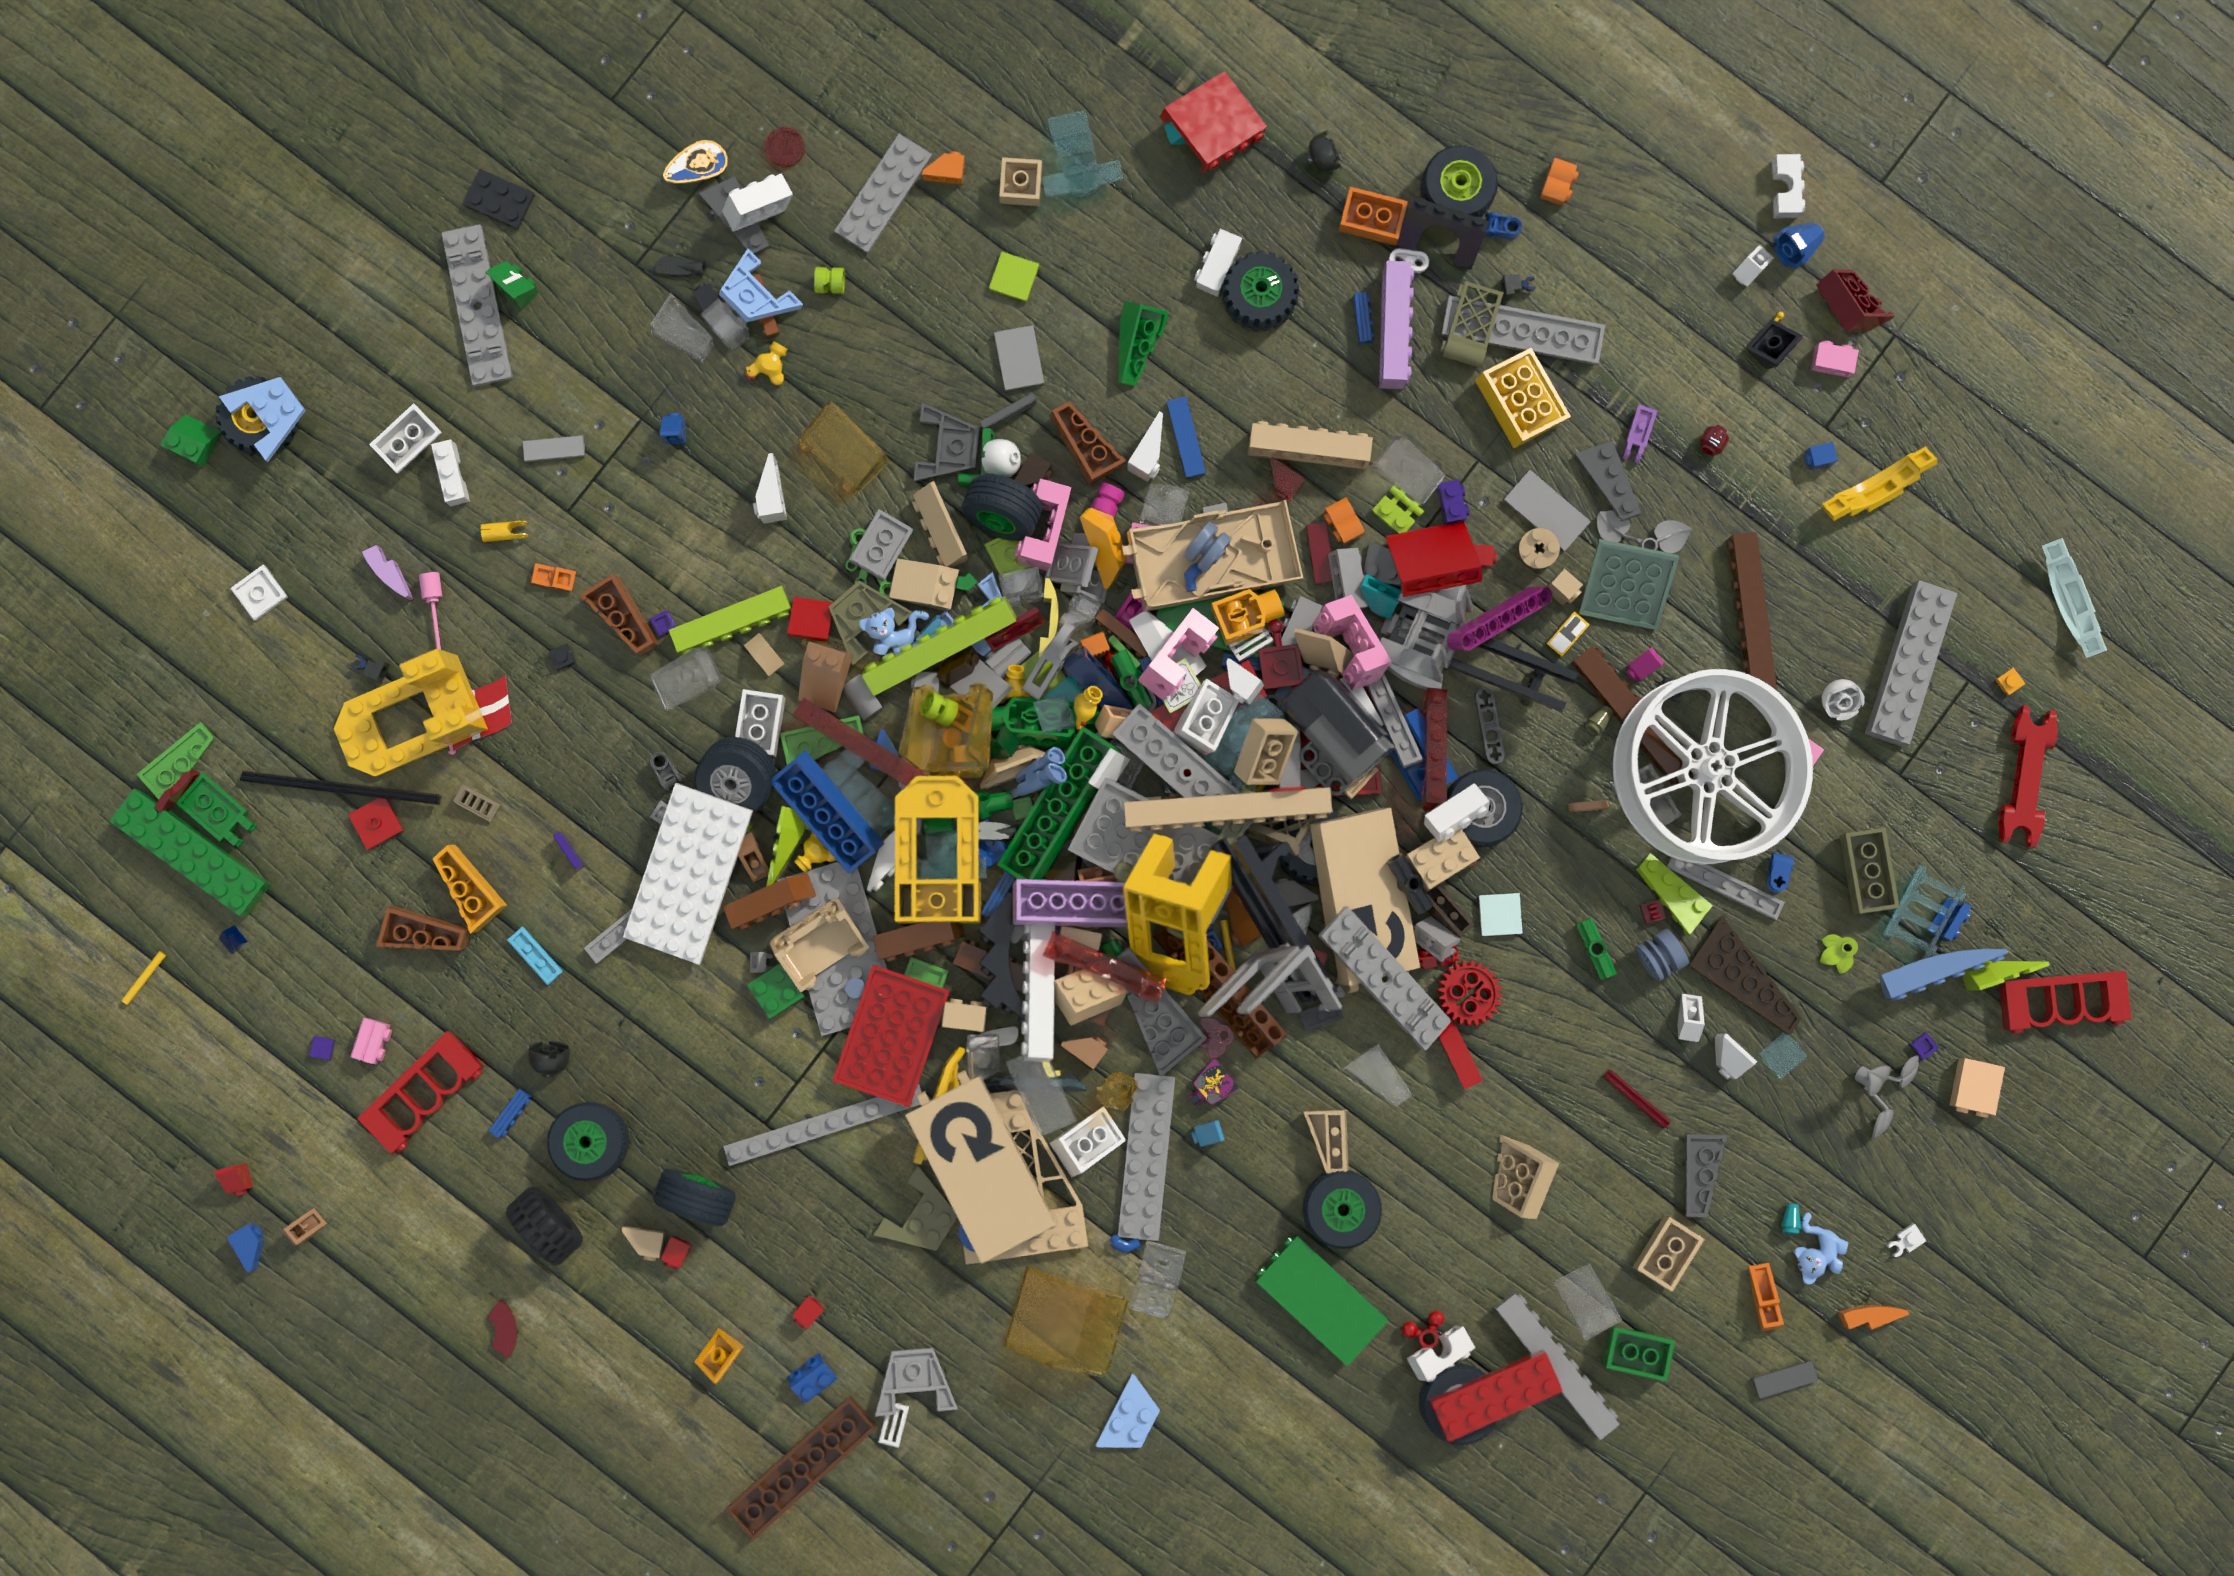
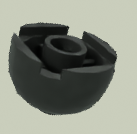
M1327 130L1312 138L1308 146L1309 154L1306 155L1311 166L1315 165L1322 172H1331L1342 167V164H1337L1340 157L1332 139L1326 137L1329 134Z
M549 1041L550 1045L542 1046V1042H537L529 1046V1063L532 1069L537 1073L543 1074L544 1077H554L555 1074L562 1072L567 1067L570 1058V1048L568 1049L569 1046L567 1044Z

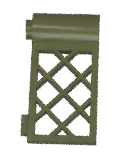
M1465 281L1464 285L1460 284L1457 293L1460 300L1447 341L1443 340L1440 352L1443 353L1442 357L1475 367H1482L1504 292ZM1467 288L1476 290L1478 297L1469 301L1466 295ZM1489 294L1497 296L1496 303L1488 306L1484 299ZM1481 299L1486 309L1476 313L1472 303ZM1469 306L1473 315L1464 320L1460 311L1462 308ZM1488 312L1491 321L1483 325L1478 316ZM1475 318L1480 327L1471 332L1466 322ZM1463 324L1468 334L1462 337L1454 335L1455 328ZM1482 330L1486 337L1484 343L1477 342L1473 334Z

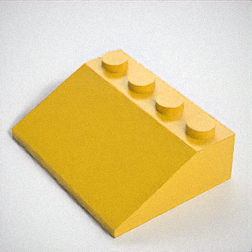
M1532 348L1482 372L1475 379L1514 449L1571 417Z

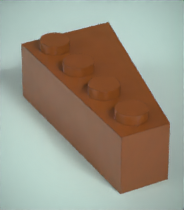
M1070 402L1052 410L1050 419L1089 485L1124 467L1126 460L1114 450L1115 448L1110 443H1107L1102 438L1100 433L1087 422V419Z
M612 574L579 595L618 633L635 653L644 655L660 645L620 576Z
M802 874L786 877L725 905L723 908L731 929L740 928L742 931L752 927L751 923L756 922V924L768 920L767 917L770 915L776 916L783 913V910L787 908L791 909L799 906V903L816 897V893L809 875Z
M391 906L386 909L376 947L462 950L467 947L470 932L467 927L397 906Z
M921 922L873 936L878 960L885 959L886 962L897 960L898 955L904 954L905 957L916 955L917 950L923 949L926 952L936 949V945L942 944L945 947L955 944V940L966 938L963 925L959 922Z

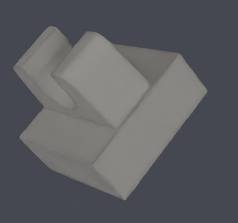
M750 952V973H762L772 969L773 966L766 965V959L773 958V955L766 952Z

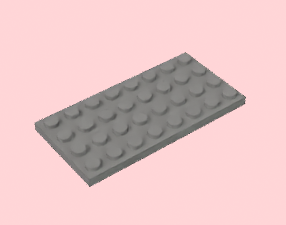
M1105 778L1068 850L1114 873L1115 866L1122 861L1131 863L1134 868L1153 834L1166 836L1173 839L1175 867L1168 880L1191 886L1210 852V847L1214 845L1218 834L1204 827L1193 828L1192 824L1183 825L1184 828L1171 829V826H1163V830H1151V827H1143V831L1130 832V828H1125L1124 802L1150 801V799L1109 778ZM1232 887L1227 891L1225 897L1223 898V900H1222V902H1221L1219 908L1217 909V911H1216V913H1215V915H1214V917H1213V919H1212V921H1211L1210 923L1213 924L1214 921L1216 920V918H1217V916H1218V914H1219V912H1220V910H1221V908H1222L1224 902L1226 901V899H1227V897H1228V895H1229V893H1230Z
M838 862L809 870L806 873L802 872L792 875L808 874L816 897L799 903L800 905L797 907L785 909L791 927L829 901L839 899L870 947L859 957L851 956L849 953L815 975V985L808 991L821 1036L851 1028L861 997H849L845 991L846 983L852 978H859L866 985L872 964L887 969L885 959L878 960L873 936L878 934L859 869L857 867L848 874Z

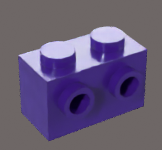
M1459 479L1439 483L1437 492L1444 524L1465 522L1467 516H1469V508L1467 504H1464L1463 496H1465L1464 485H1460Z

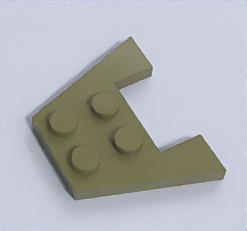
M861 581L856 582L829 606L847 653L853 654L851 660L853 666L868 654L867 650L856 639L863 632L859 626L861 619L868 618L877 612H883L887 608H892L895 613L894 621L900 626L913 613Z
M918 1165L907 1182L924 1193L903 1228L885 1217L874 1235L937 1251L956 1221L957 1215L953 1207Z

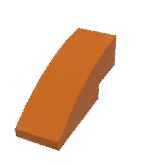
M1764 1263L1749 1266L1752 1294L1761 1332L1782 1328L1784 1323L1779 1308L1780 1301L1770 1264Z
M1863 1305L1839 1311L1838 1314L1844 1328L1852 1329L1865 1324L1866 1328L1872 1330L1907 1316L1909 1312L1908 1310L1892 1306Z

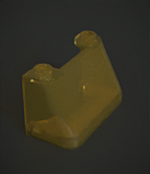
M829 401L798 438L800 448L806 453L808 451L814 453L843 483L841 487L848 494L852 492L855 496L889 463L885 452L832 401Z

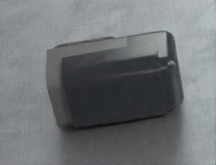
M1318 670L1311 672L1282 700L1281 705L1284 712L1311 741L1300 751L1301 762L1324 788H1330L1332 795L1345 793L1396 748L1388 740L1389 734L1337 676L1330 675L1328 672ZM1308 750H1312L1315 754L1313 761L1306 759V752ZM1322 765L1328 768V774L1325 777L1319 773V768ZM1336 780L1342 784V789L1339 792L1333 789V783Z

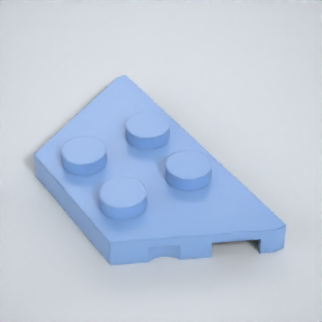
M1131 1374L1096 1443L1097 1447H1142L1160 1409L1141 1385L1135 1374Z

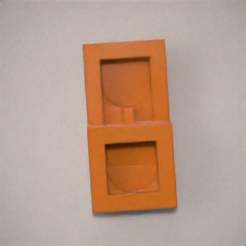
M535 563L531 584L572 591L576 571Z

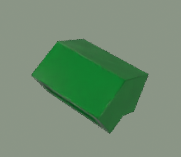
M966 572L962 576L957 577L955 588L969 591L977 581L970 573Z

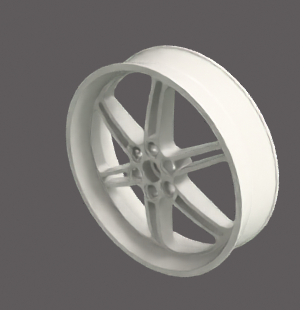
M1710 669L1698 671L1667 682L1650 691L1632 708L1625 718L1614 748L1613 778L1615 790L1629 822L1657 850L1675 859L1689 863H1722L1754 856L1771 848L1791 831L1801 817L1812 785L1813 761L1811 747L1804 726L1795 710L1770 685L1751 675L1733 670ZM1698 689L1707 690L1711 694L1699 745L1663 714L1662 704L1669 697L1680 692ZM1733 693H1738L1749 700L1763 714L1769 723L1772 733L1768 739L1728 751L1724 748L1723 743L1729 699ZM1720 694H1721V700H1720L1719 709H1718V713H1717L1719 698H1720ZM1649 726L1682 760V768L1642 784L1638 774V748L1643 733ZM1668 732H1670L1685 747L1683 748ZM1772 741L1777 742L1776 747L1743 760H1739L1737 753ZM1710 744L1714 747L1713 753L1709 750ZM1692 750L1696 753V759H1693L1691 756ZM1777 751L1782 752L1784 756L1785 783L1777 805L1771 809L1735 777L1734 771L1741 765ZM1725 757L1729 760L1728 766L1724 763ZM1689 770L1693 773V779L1688 775ZM1673 777H1678L1679 784L1647 795L1644 793V790L1648 787ZM1722 777L1726 780L1725 786L1721 782ZM1704 784L1708 786V793L1704 791ZM1684 786H1689L1693 789L1691 841L1689 843L1673 835L1658 820L1650 807V799L1652 797ZM1734 789V790H1735L1737 793H1739L1743 798H1745L1749 803H1751L1753 806H1755L1757 809H1759L1761 812H1763V813L1767 816V818H1766L1765 816H1763L1760 812H1758L1755 808H1753L1750 804H1748L1745 800H1743L1740 796H1738V795H1737L1735 792H1733L1732 790ZM1717 792L1757 820L1761 825L1760 833L1745 842L1733 846L1714 845L1710 841Z

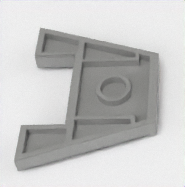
M933 1348L891 1352L875 1416L896 1414L895 1393L936 1390L937 1411L958 1409Z

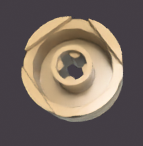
M1536 528L1528 531L1522 537L1519 552L1522 560L1530 567L1545 568L1556 561L1560 552V545L1557 537L1551 531L1544 528ZM1536 543L1538 545L1544 544L1543 549L1545 551L1543 553L1538 552L1537 554L1534 552L1536 550L1534 547Z

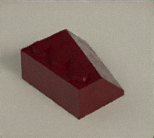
M1833 269L1816 284L1820 296L1830 305L1829 309L1838 317L1841 327L1847 332H1868L1895 317L1891 312L1886 313L1880 306L1882 302L1879 298H1875L1868 293L1869 287L1854 270Z

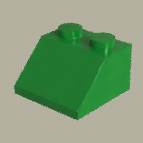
M185 414L169 428L160 446L204 468L221 433L219 430Z

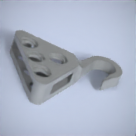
M1069 622L1062 626L1056 637L1049 643L1022 687L1024 692L1038 701L1065 665V659L1073 654L1079 644L1071 639L1076 627ZM1049 661L1054 665L1041 687H1038L1033 682Z

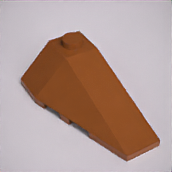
M1232 887L1225 901L1233 932L1230 936L1236 945L1240 944L1243 947L1260 937L1261 934Z

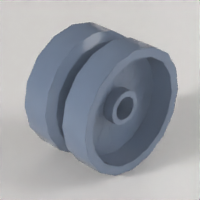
M1211 521L1206 524L1183 554V557L1190 562L1195 561L1200 554L1203 555L1197 563V568L1204 573L1213 564L1218 562L1233 539L1224 532L1213 540L1218 532V527Z

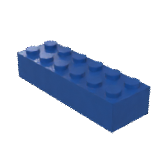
M806 750L772 778L774 788L848 874L885 844Z

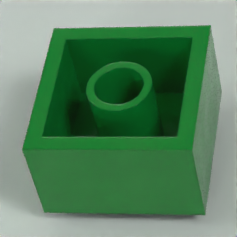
M780 963L747 985L769 1019L775 1018L806 997L803 991L800 992Z

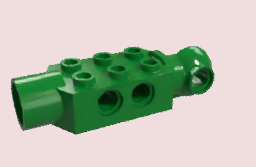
M1013 697L1006 706H996L986 716L985 729L1006 726L1020 741V745L1069 749L1076 736L1077 717L1074 710V702L1040 699L1038 701L1035 698ZM1097 707L1093 718L1087 721L1084 726L1095 733L1098 732L1095 722L1102 710L1101 708Z

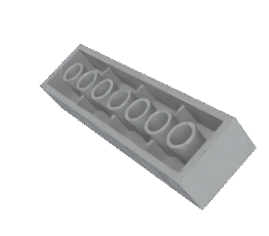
M1920 580L1912 584L1865 735L1901 747L1910 745L1956 600V592Z

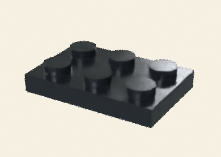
M479 169L463 205L519 230L535 194L532 191Z

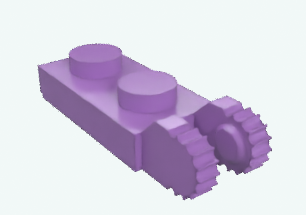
M1637 405L1627 436L1623 459L1627 460L1633 445L1639 447L1635 454L1634 462H1640L1643 450L1648 443L1657 410Z

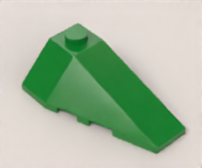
M1124 301L1120 318L1118 382L1136 386L1146 367L1145 361L1149 353H1153L1157 338L1161 337L1164 332L1169 312Z

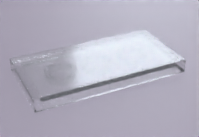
M1021 1055L1006 1062L1039 1138L1077 1121L1051 1061H1024V1055Z

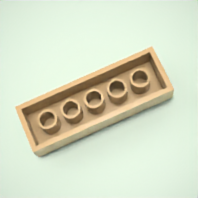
M1257 421L1251 427L1248 455L1367 469L1371 458L1373 437H1368V434L1365 433L1348 435L1346 431L1331 433L1323 428H1317L1314 431L1308 430V427L1305 426L1289 428L1287 424L1279 423L1273 426L1268 425V422Z

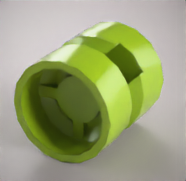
M815 267V293L831 291L832 294H844V268L833 267L831 270H828L827 267Z
M933 691L924 697L920 707V714L930 720L935 719L937 723L944 726H949L954 721L958 712L957 702L943 698L942 695Z

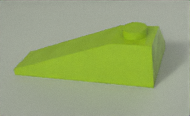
M782 806L776 831L780 837L779 840H776L773 847L775 860L772 859L766 887L777 882L805 836L806 830H810L797 813L789 807Z
M1986 961L1982 968L1974 971L1972 967L1965 969V974L1962 975L1967 991L1982 990L2005 982L2004 980L2020 977L2019 974L2021 973L2027 974L2050 966V964L2046 961H1997L1994 963Z

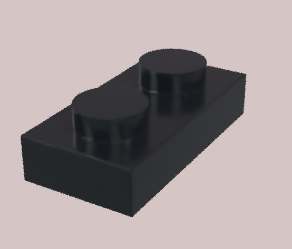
M1323 1004L1298 1013L1305 1032L1344 1018L1341 1009L1326 1010Z

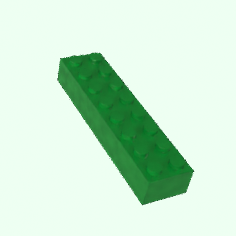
M1082 726L1064 755L1065 762L1060 765L1066 772L1067 779L1061 784L1052 781L1049 786L1043 789L997 865L1017 879L1043 880L1044 875L1052 866L1098 791V788L1091 785L1089 780L1109 749L1112 748L1120 754L1122 750L1095 732Z
M133 789L109 822L241 917H248L271 884L170 810L166 809L161 812L155 808L157 801L142 790Z

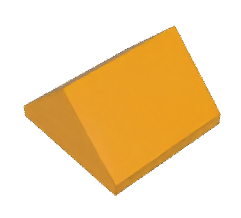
M718 1328L694 1362L713 1383L717 1384L745 1346Z

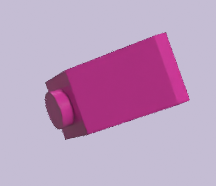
M1131 592L1115 616L1129 630L1132 628L1129 620L1143 612L1141 598L1133 599Z
M1651 647L1625 667L1627 669L1626 673L1632 681L1635 680L1638 683L1664 664V662Z

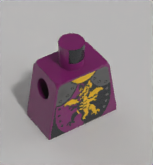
M1214 1058L1193 1081L1192 1084L1197 1090L1188 1098L1195 1106H1198L1205 1099L1210 1105H1213L1236 1092L1239 1087Z

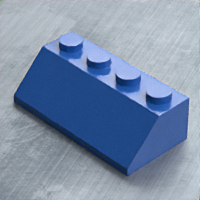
M1419 708L1405 714L1404 718L1423 758L1422 762L1403 768L1395 749L1390 754L1417 801L1459 777Z

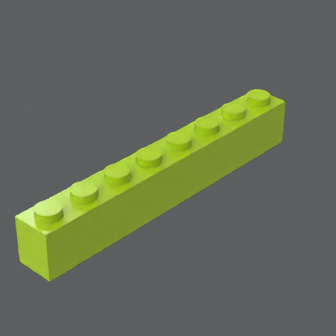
M994 597L989 601L988 605L984 607L981 605L971 610V614L965 617L964 615L958 616L953 620L954 623L948 626L946 624L941 625L935 629V633L931 635L924 634L917 639L918 642L912 645L910 643L905 644L900 648L899 652L895 654L892 652L882 657V661L876 664L871 662L864 667L865 670L862 672V677L873 696L1016 622V615L1006 597Z

